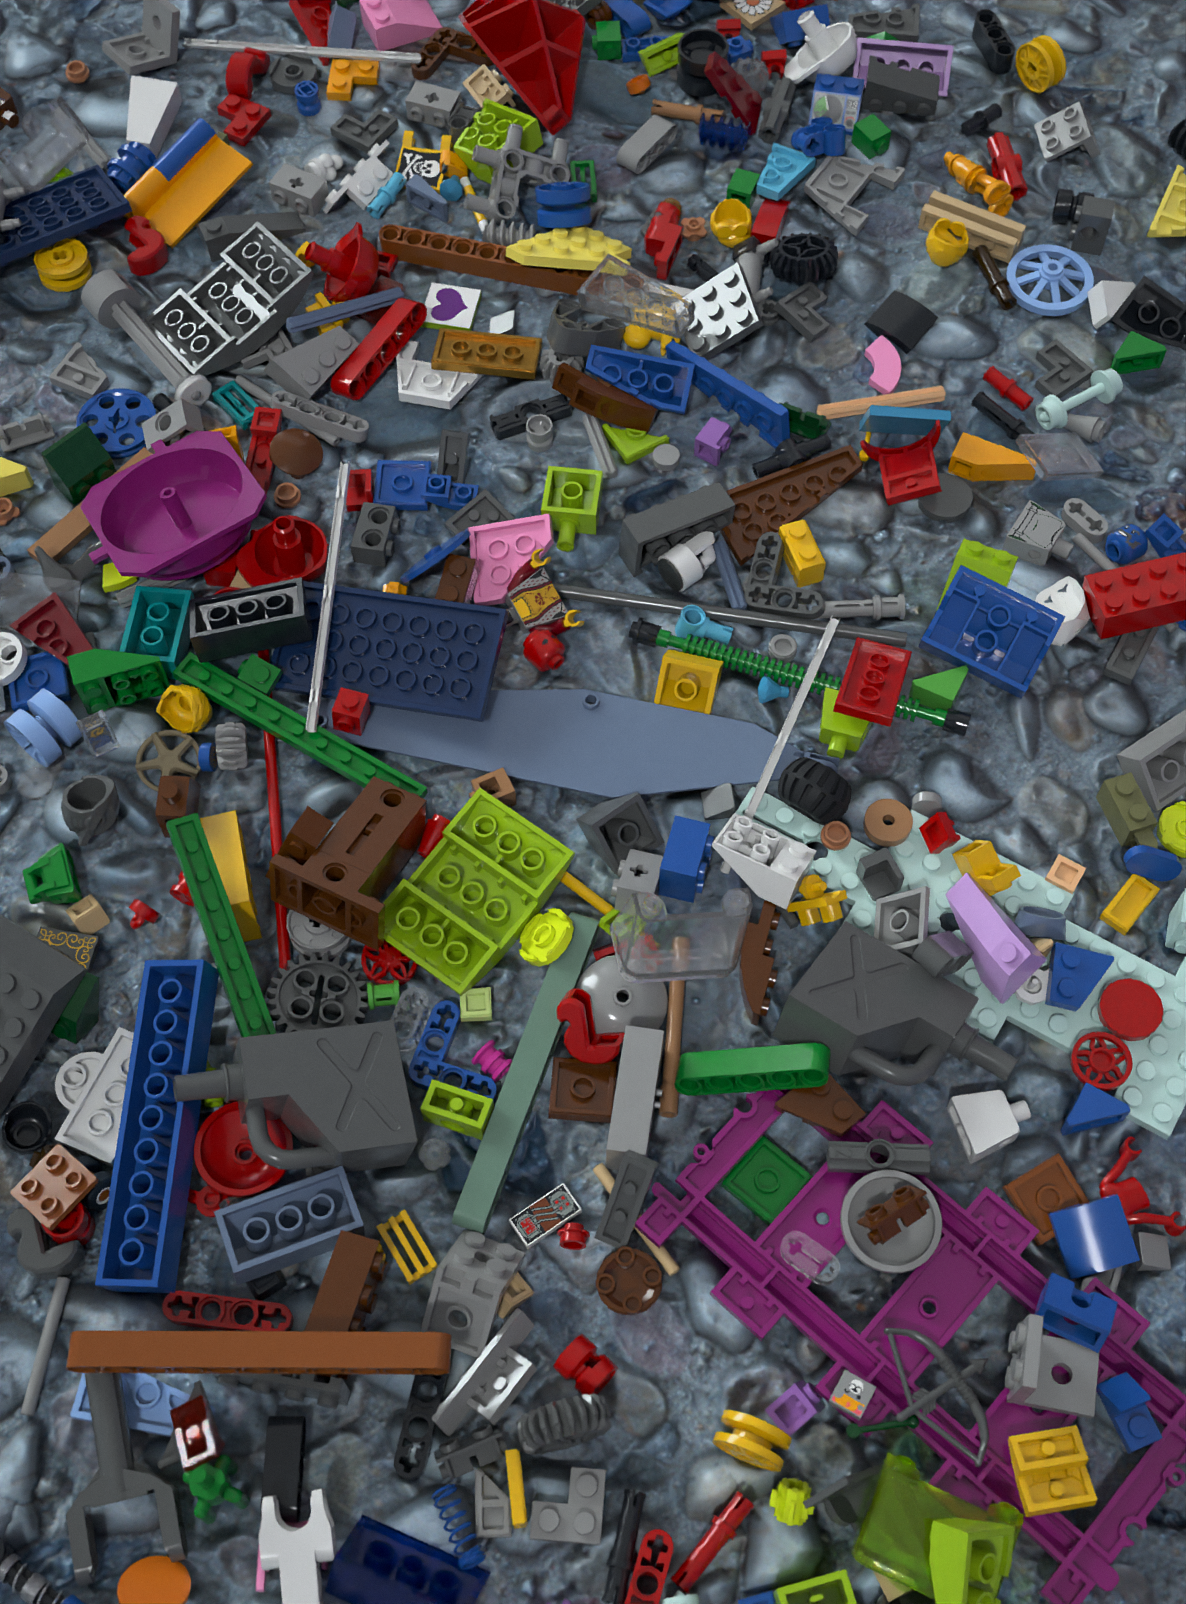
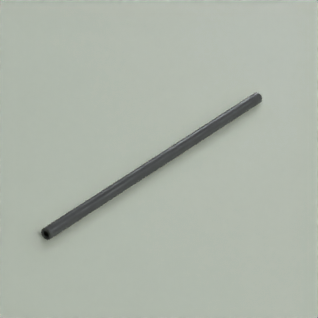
M552 583L559 597L565 599L680 615L685 606L697 605L704 610L706 617H709L711 620L823 635L829 623ZM839 623L833 637L856 640L857 637L900 647H905L907 641V633Z

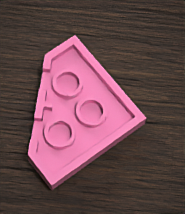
M550 514L468 527L471 533L469 536L470 556L476 560L480 571L473 593L474 604L490 606L505 603V598L508 594L507 587L516 571L529 559H532L531 556L535 550L544 548L539 553V559H541L554 544Z

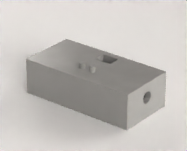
M629 1025L625 1027L606 1147L607 1169L619 1171L623 1157L628 1149L648 1157L654 1109H660L661 1102H656V1096H662L663 1091L658 1089L663 1055L664 1030Z

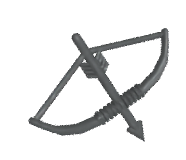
M885 1328L884 1333L888 1336L908 1402V1407L896 1415V1420L903 1422L913 1414L972 1459L976 1467H980L989 1440L987 1419L976 1398L977 1395H974L971 1386L969 1387L968 1382L966 1383L965 1381L974 1373L981 1374L989 1358L970 1359L969 1363L971 1365L962 1371H958V1368L952 1363V1359H949L950 1356L946 1355L929 1337L916 1330ZM893 1335L908 1336L924 1345L937 1359V1364L941 1365L940 1368H943L942 1371L946 1373L945 1375L949 1377V1380L931 1392L921 1388L911 1395ZM953 1387L957 1388L956 1391L963 1397L962 1400H965V1404L970 1406L978 1423L981 1442L977 1456L926 1416L936 1409V1399Z

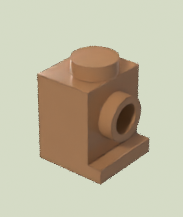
M503 767L471 780L472 792L468 793L469 798L480 787L506 806L511 805L512 807L517 805L515 789Z

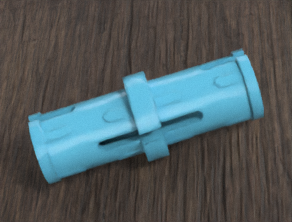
M394 172L386 185L378 189V195L366 208L367 212H370V216L379 219L389 204H393L396 201L397 194L407 182L406 179L401 181L404 178L401 173Z

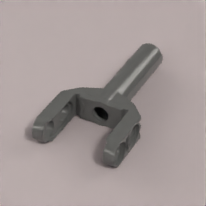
M85 1373L99 1469L88 1486L80 1492L66 1514L74 1573L79 1586L95 1583L96 1570L99 1565L91 1508L154 1493L153 1489L155 1491L164 1549L169 1553L172 1563L188 1558V1545L178 1487L160 1474L152 1472L134 1460L121 1373Z

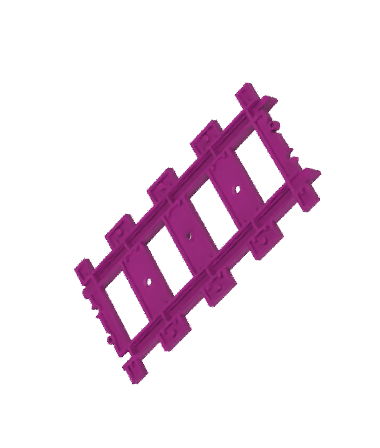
M792 1089L757 1091L753 1094H747L745 1101L751 1105L752 1109L746 1113L739 1111L737 1108L733 1109V1118L712 1139V1150L709 1151L708 1146L702 1143L697 1144L693 1148V1159L698 1163H690L675 1179V1182L687 1192V1195L679 1201L656 1181L652 1186V1193L657 1199L635 1222V1227L660 1249L673 1233L683 1225L730 1268L710 1291V1295L753 1335L762 1341L784 1316L831 1358L835 1364L814 1388L827 1402L844 1370L875 1386L876 1389L860 1421L834 1407L851 1424L855 1423L858 1426L878 1424L884 1420L889 1412L896 1417L899 1412L908 1407L887 1334L884 1333L885 1328L916 1330L932 1339L942 1349L996 1284L1031 1314H1035L1040 1294L1048 1279L1025 1261L1020 1254L1039 1233V1230L987 1186L965 1210L926 1176L911 1175L922 1182L937 1201L942 1219V1238L931 1257L912 1272L859 1335L807 1288L846 1245L840 1224L842 1203L850 1188L859 1179L868 1175L867 1173L828 1172L826 1162L755 1242L706 1199L784 1114V1112H778L774 1105ZM883 1100L862 1123L856 1124L841 1138L826 1132L822 1127H813L828 1141L871 1142L874 1139H884L889 1143L929 1145V1149L934 1143ZM702 1151L704 1155H699L698 1152ZM870 1154L871 1159L875 1163L883 1164L886 1162L882 1154ZM819 1213H825L829 1216V1222L821 1225L817 1222L816 1216ZM1096 1277L1090 1281L1083 1292L1088 1294L1097 1292L1118 1302L1111 1332L1099 1351L1097 1384L1127 1372L1150 1395L1151 1400L1146 1403V1406L1151 1416L1160 1422L1164 1428L1160 1432L1163 1438L1149 1446L1084 1533L1060 1512L1026 1517L1013 1471L1008 1444L1009 1436L1069 1427L1078 1416L1048 1410L1035 1412L1032 1407L1007 1402V1395L1010 1389L1004 1388L985 1411L989 1440L980 1467H976L972 1459L920 1418L917 1428H909L945 1461L923 1489L949 1513L957 1518L994 1523L1003 1513L1059 1563L1058 1567L1038 1592L1050 1604H1081L1095 1585L1105 1592L1112 1591L1119 1582V1575L1110 1564L1123 1548H1129L1134 1545V1542L1126 1534L1127 1526L1134 1525L1140 1531L1146 1529V1517L1166 1492V1484L1172 1488H1177L1183 1485L1186 1480L1184 1471L1175 1467L1176 1465L1186 1464V1395L1131 1350L1151 1323ZM924 1303H932L935 1306V1312L933 1314L925 1313L923 1310ZM1063 1316L1065 1321H1067L1068 1323L1072 1325L1079 1324ZM1050 1331V1332L1048 1333V1335H1047V1336H1052V1337H1058V1338L1066 1339V1338H1064V1337H1062V1336H1059V1335H1057V1334H1055V1333H1053V1332H1051V1331ZM893 1335L912 1395L920 1390L914 1382L935 1357L924 1345L910 1337ZM1061 1366L1052 1368L1051 1375L1053 1380L1061 1385L1068 1384L1069 1373ZM936 1403V1409L926 1416L977 1456L981 1442L978 1423L968 1432ZM873 1432L862 1433V1434H864L867 1438H869V1436H870ZM1173 1474L1177 1476L1178 1481L1173 1479Z

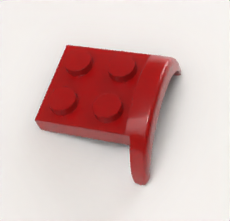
M935 420L933 428L925 437L907 446L880 448L870 445L865 440L860 441L863 451L880 464L888 506L942 492L933 450L940 437V420Z

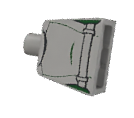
M1029 500L1007 534L1002 550L1017 556L1019 559L1043 566L1047 563L1052 553L1067 560L1074 548V544L1062 539L1066 527L1064 521L1034 501Z

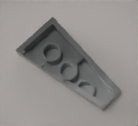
M720 482L709 486H702L698 490L686 495H679L675 499L663 504H656L650 509L637 514H630L622 519L618 554L633 577H636L643 573L641 568L651 562L654 566L658 565V558L679 543L684 544L701 532L710 531L715 533L731 524L736 505Z

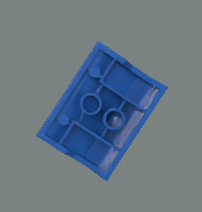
M960 565L918 647L957 667L967 665L968 673L1022 699L1066 616Z

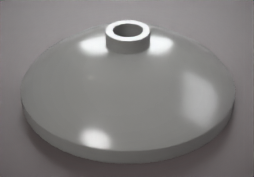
M612 955L602 958L590 965L577 983L576 988L586 991L591 996L596 1034L625 1033L626 1025L658 1030L664 1021L668 1006L665 985L655 969L641 959L628 955ZM624 992L627 994L628 1000L620 1002L616 995Z
M896 1170L872 1172L859 1179L850 1188L842 1203L840 1224L845 1242L851 1252L862 1263L874 1270L892 1274L911 1271L926 1262L938 1246L942 1231V1219L937 1201L922 1182L907 1173ZM911 1185L926 1190L927 1194L923 1197L930 1206L926 1210L927 1214L908 1227H905L900 1218H898L896 1221L901 1232L884 1244L878 1243L874 1245L867 1235L871 1230L857 1224V1221L865 1216V1212L870 1207L885 1203L893 1197V1192L900 1187Z

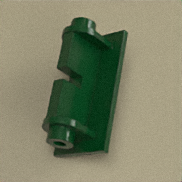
M788 402L784 404L779 403L789 411V429L791 433L811 440L828 432L831 422L826 419L825 415L820 416L809 411L804 413L801 408L790 405Z

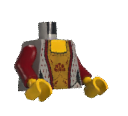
M540 548L532 553V559H529L516 571L507 587L508 594L505 601L509 607L507 609L509 616L506 628L518 623L523 634L531 633L534 630L541 631L546 629L557 636L571 627H582L585 621L574 622V615L581 611H567L544 568L539 569V566L547 565L551 562V556L547 557L543 562L539 559V553L544 550V548Z

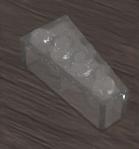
M609 253L577 291L582 310L679 339L695 320L692 301Z

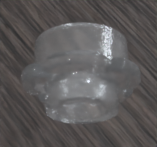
M430 1139L420 1149L419 1159L421 1162H424V1166L427 1169L437 1170L438 1167L443 1168L449 1163L451 1158L449 1153L451 1150L445 1141ZM434 1152H437L438 1156L433 1157L432 1154Z

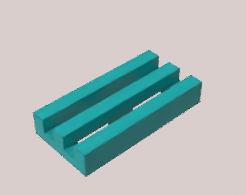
M234 380L212 393L213 399L243 430L247 429V424L252 423L255 407H259ZM230 389L253 411L252 413L229 392ZM222 394H223V395L231 402V404L244 416V418L224 399V397L222 396Z

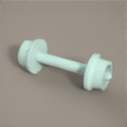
M1113 369L1096 370L1090 377L1091 387L1063 402L1055 395H1047L1043 402L1037 405L1035 409L1039 424L1046 430L1053 428L1061 429L1067 424V411L1094 397H1097L1104 404L1113 402L1116 395L1121 393L1123 389L1121 377Z

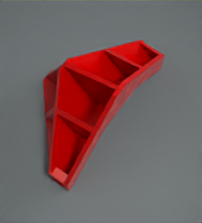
M475 0L458 16L460 21L541 123L554 136L572 119L586 20L577 9H569L547 0Z

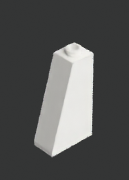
M132 75L130 81L127 144L130 141L139 142L147 147L157 158L182 104L177 82Z

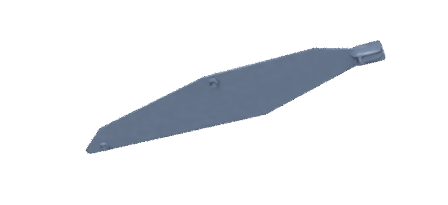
M586 689L491 690L483 722L370 705V714L362 736L333 729L331 711L336 701L335 699H327L320 702L318 723H322L319 726L352 745L486 773L503 767L510 778L611 799L638 792L640 796L708 789L725 783H731L732 786L758 783L778 739L777 736L754 723ZM308 707L294 712L307 718ZM786 742L769 782L779 781L783 770L791 762L801 757L816 760L836 773L840 759L801 751Z

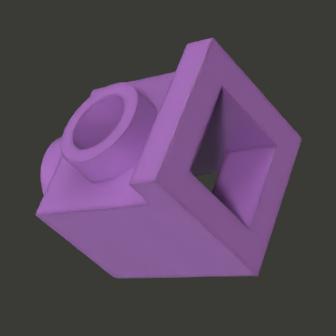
M711 417L695 438L694 456L717 467L720 463V453H725L730 446L731 438H729V435L732 432L731 426L724 421Z

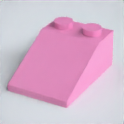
M359 0L362 23L377 51H386L431 37L439 28H442L427 0Z

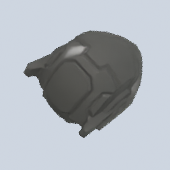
M103 775L82 776L81 780L70 784L64 790L61 802V811L65 824L70 831L75 832L79 836V846H87L91 836L99 835L109 829L117 820L120 808L119 796L114 781Z

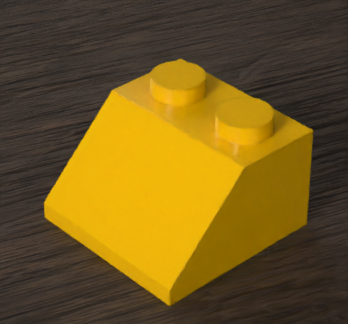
M668 649L662 658L654 703L711 715L724 661Z

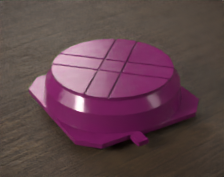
M195 431L167 447L162 439L150 444L155 452L154 454L91 487L80 508L103 545L88 554L94 565L110 557L121 576L144 577L159 581L179 580L198 575L215 567L228 558L242 544L241 542L244 541L249 533L251 523L258 516L267 495L221 431Z

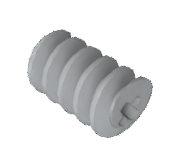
M492 218L490 224L484 227L482 242L509 246L517 243L519 240L533 238L537 233L534 224H531L527 231L523 222L519 229H516L515 221H511L509 228H506L505 220H501L498 227L496 226L495 219Z

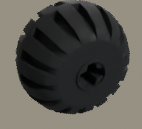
M801 757L791 762L783 770L778 782V795L780 799L789 807L821 825L839 820L848 810L851 801L852 789L850 784L832 769L808 757Z

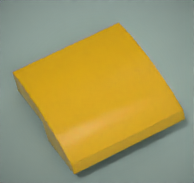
M1077 1425L1009 1436L1008 1444L1013 1471L1026 1517L1095 1506L1098 1499L1086 1468L1089 1458Z

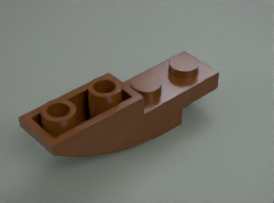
M565 362L558 367L552 388L569 397V405L593 417L621 427L646 431L647 433L651 430L657 408L613 385L607 387Z
M767 900L764 901L758 924L747 921L745 923L739 961L742 999L751 1024L756 1026L758 1025L760 1015L765 1017L767 1015L771 1000L765 997L767 988L774 989L778 970L773 969L775 958L769 957L773 940L768 939L771 929L777 930L781 913L775 912L776 905Z

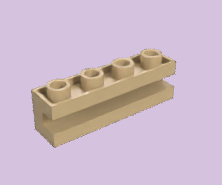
M935 190L930 196L929 204L925 203L921 210L918 225L919 229L929 232L936 221L941 218H947L951 222H962L966 226L969 237L968 248L975 250L979 245H986L993 258L1009 263L1022 245L1026 225ZM947 229L957 240H962V236H956L951 229Z

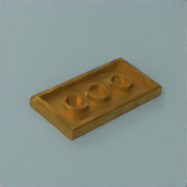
M440 328L431 360V369L535 380L542 349V338Z

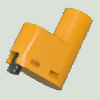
M450 150L441 152L439 171L443 175L448 177L457 175L459 179L465 176L468 177L469 168L456 152Z

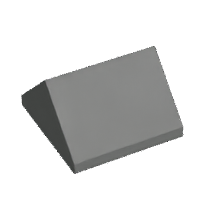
M924 886L876 899L874 937L914 961L916 960L912 958L913 952L927 938L930 888Z

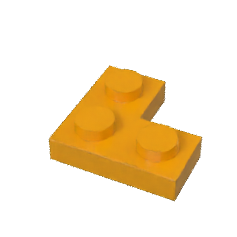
M332 59L326 91L327 100L351 101L354 84L377 85L380 72L379 61Z

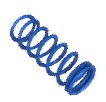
M449 1484L437 1489L432 1494L431 1499L436 1500L434 1507L442 1509L439 1518L446 1521L444 1530L452 1532L449 1536V1542L457 1544L453 1553L461 1556L458 1562L460 1569L467 1570L483 1562L486 1555L484 1551L479 1550L482 1545H476L468 1551L457 1552L461 1544L475 1538L477 1533H472L461 1540H452V1537L458 1531L471 1526L472 1522L468 1521L453 1529L447 1528V1525L452 1520L467 1513V1510H462L451 1517L442 1516L448 1508L462 1502V1499L458 1498L447 1505H437L440 1499L457 1490L456 1485ZM447 1488H450V1489L446 1490L445 1492H443L440 1496L434 1497V1496H435L436 1494H438L439 1492H441V1491H443V1490H445V1489H447Z

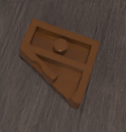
M830 1074L825 1085L792 1089L774 1105L778 1112L783 1113L785 1111L801 1118L802 1122L813 1127H822L826 1132L840 1138L864 1119L866 1115Z

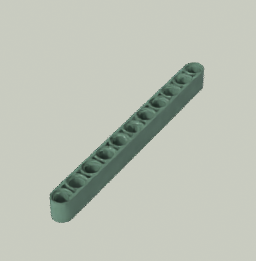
M571 912L569 915L574 927L572 939L561 956L549 965L452 1218V1224L479 1232L483 1235L489 1226L566 1020L559 1022L557 1019V1006L569 990L576 988L580 977L585 972L599 935L600 927L598 925L600 920L575 912Z

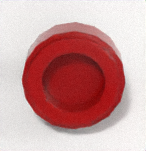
M134 899L128 907L135 912L130 922L132 929L140 928L145 920L154 924L160 916V913L139 899Z

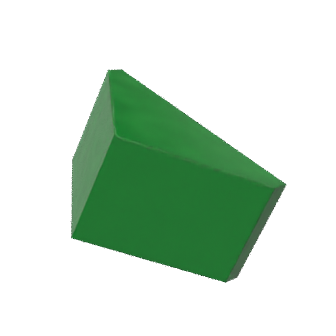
M1131 331L1116 352L1110 369L1115 370L1120 375L1160 368L1167 349L1164 345Z

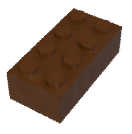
M344 1230L340 1231L304 1331L366 1332V1327L363 1325L367 1313H373L378 1299V1294H375L376 1287L379 1281L383 1282L389 1268V1262L386 1261V1254L380 1241ZM352 1374L316 1375L318 1378L326 1380V1383L329 1384L331 1377L342 1378L348 1381Z

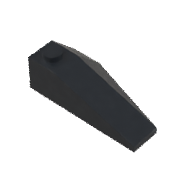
M1144 275L1112 318V321L1129 333L1133 331L1153 341L1186 350V304Z

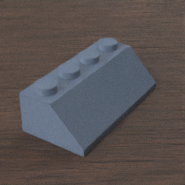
M343 1166L214 1211L237 1285L334 1250L341 1230L365 1237L364 1224Z

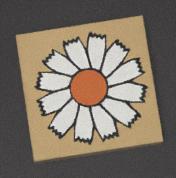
M720 0V7L735 19L741 18V23L750 30L785 10L786 4L783 0Z

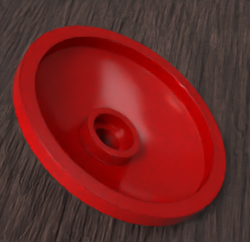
M238 1101L224 1105L214 1111L203 1122L197 1133L194 1143L196 1167L203 1180L212 1189L221 1194L240 1198L261 1194L277 1184L287 1171L264 1163L254 1152L248 1135L247 1123L241 1124ZM280 1119L267 1121L271 1141L282 1149L293 1150V1138L287 1126ZM250 1151L252 1155L249 1159L243 1160L240 1158L243 1152Z

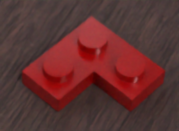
M229 93L217 107L218 115L232 120L223 130V133L228 135V140L244 147L271 117L269 108L233 93Z

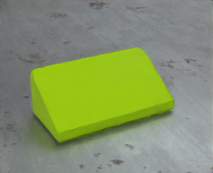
M676 33L638 51L649 77L678 64V43L684 35L683 33Z

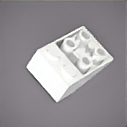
M736 813L732 815L712 843V847L758 897L784 909L788 908L798 892L799 886L803 878L807 876L816 854V850L807 847L804 843L794 841L781 835L774 829H768L753 822L750 818Z

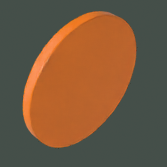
M150 1556L138 1560L130 1565L119 1579L117 1586L119 1604H185L191 1591L189 1572L181 1562L172 1563L170 1557Z

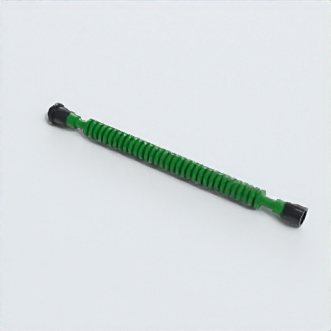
M642 617L639 618L638 622L633 621L630 627L629 638H633L632 644L636 646L639 643L654 648L656 645L664 648L671 646L681 649L683 653L689 652L692 655L696 654L697 656L724 661V668L727 669L732 664L731 670L734 671L739 666L738 672L741 673L746 668L745 674L748 675L753 670L752 676L755 677L760 672L759 678H762L765 674L771 679L774 676L773 681L776 683L781 678L782 685H785L786 681L789 680L788 686L792 687L793 683L796 682V689L800 688L806 675L804 673L805 667L803 666L797 671L798 665L796 664L790 669L791 663L789 662L783 667L784 661L782 660L776 665L777 659L772 658L771 663H769L770 657L765 656L764 661H762L763 655L758 654L755 659L756 653L751 652L748 657L749 651L744 650L741 655L742 649L737 648L734 653L735 647L730 646L727 651L728 645L723 644L720 649L719 642H716L713 647L712 640H709L706 645L705 638H702L699 643V637L695 636L692 641L691 634H688L686 639L671 635L672 632L663 630L662 626L645 622V618ZM817 671L809 692L814 693L815 688H817L816 694L821 695L822 690L825 691L826 687L840 690L842 684L840 683L841 677L837 676L836 680L833 681L834 675L830 674L828 679H826L827 673L822 672L821 677H819L820 671ZM902 695L901 699L898 700L895 717L899 718L900 714L904 713L903 719L907 720L908 715H911V722H914L915 717L932 721V725L943 727V731L965 737L971 714L949 708L948 711L936 708V710L919 706V699H916L915 704H912V697H909L908 702H904L905 695Z

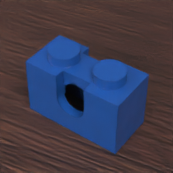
M1052 1272L1040 1294L1034 1315L1044 1316V1329L1099 1353L1111 1332L1118 1302L1097 1292L1085 1293L1074 1287L1075 1282ZM1063 1316L1066 1317V1318H1068V1319H1070V1320H1073V1321H1075V1322H1077V1323H1079V1324H1078V1325H1072V1324L1068 1323L1067 1321H1065V1319L1063 1318Z

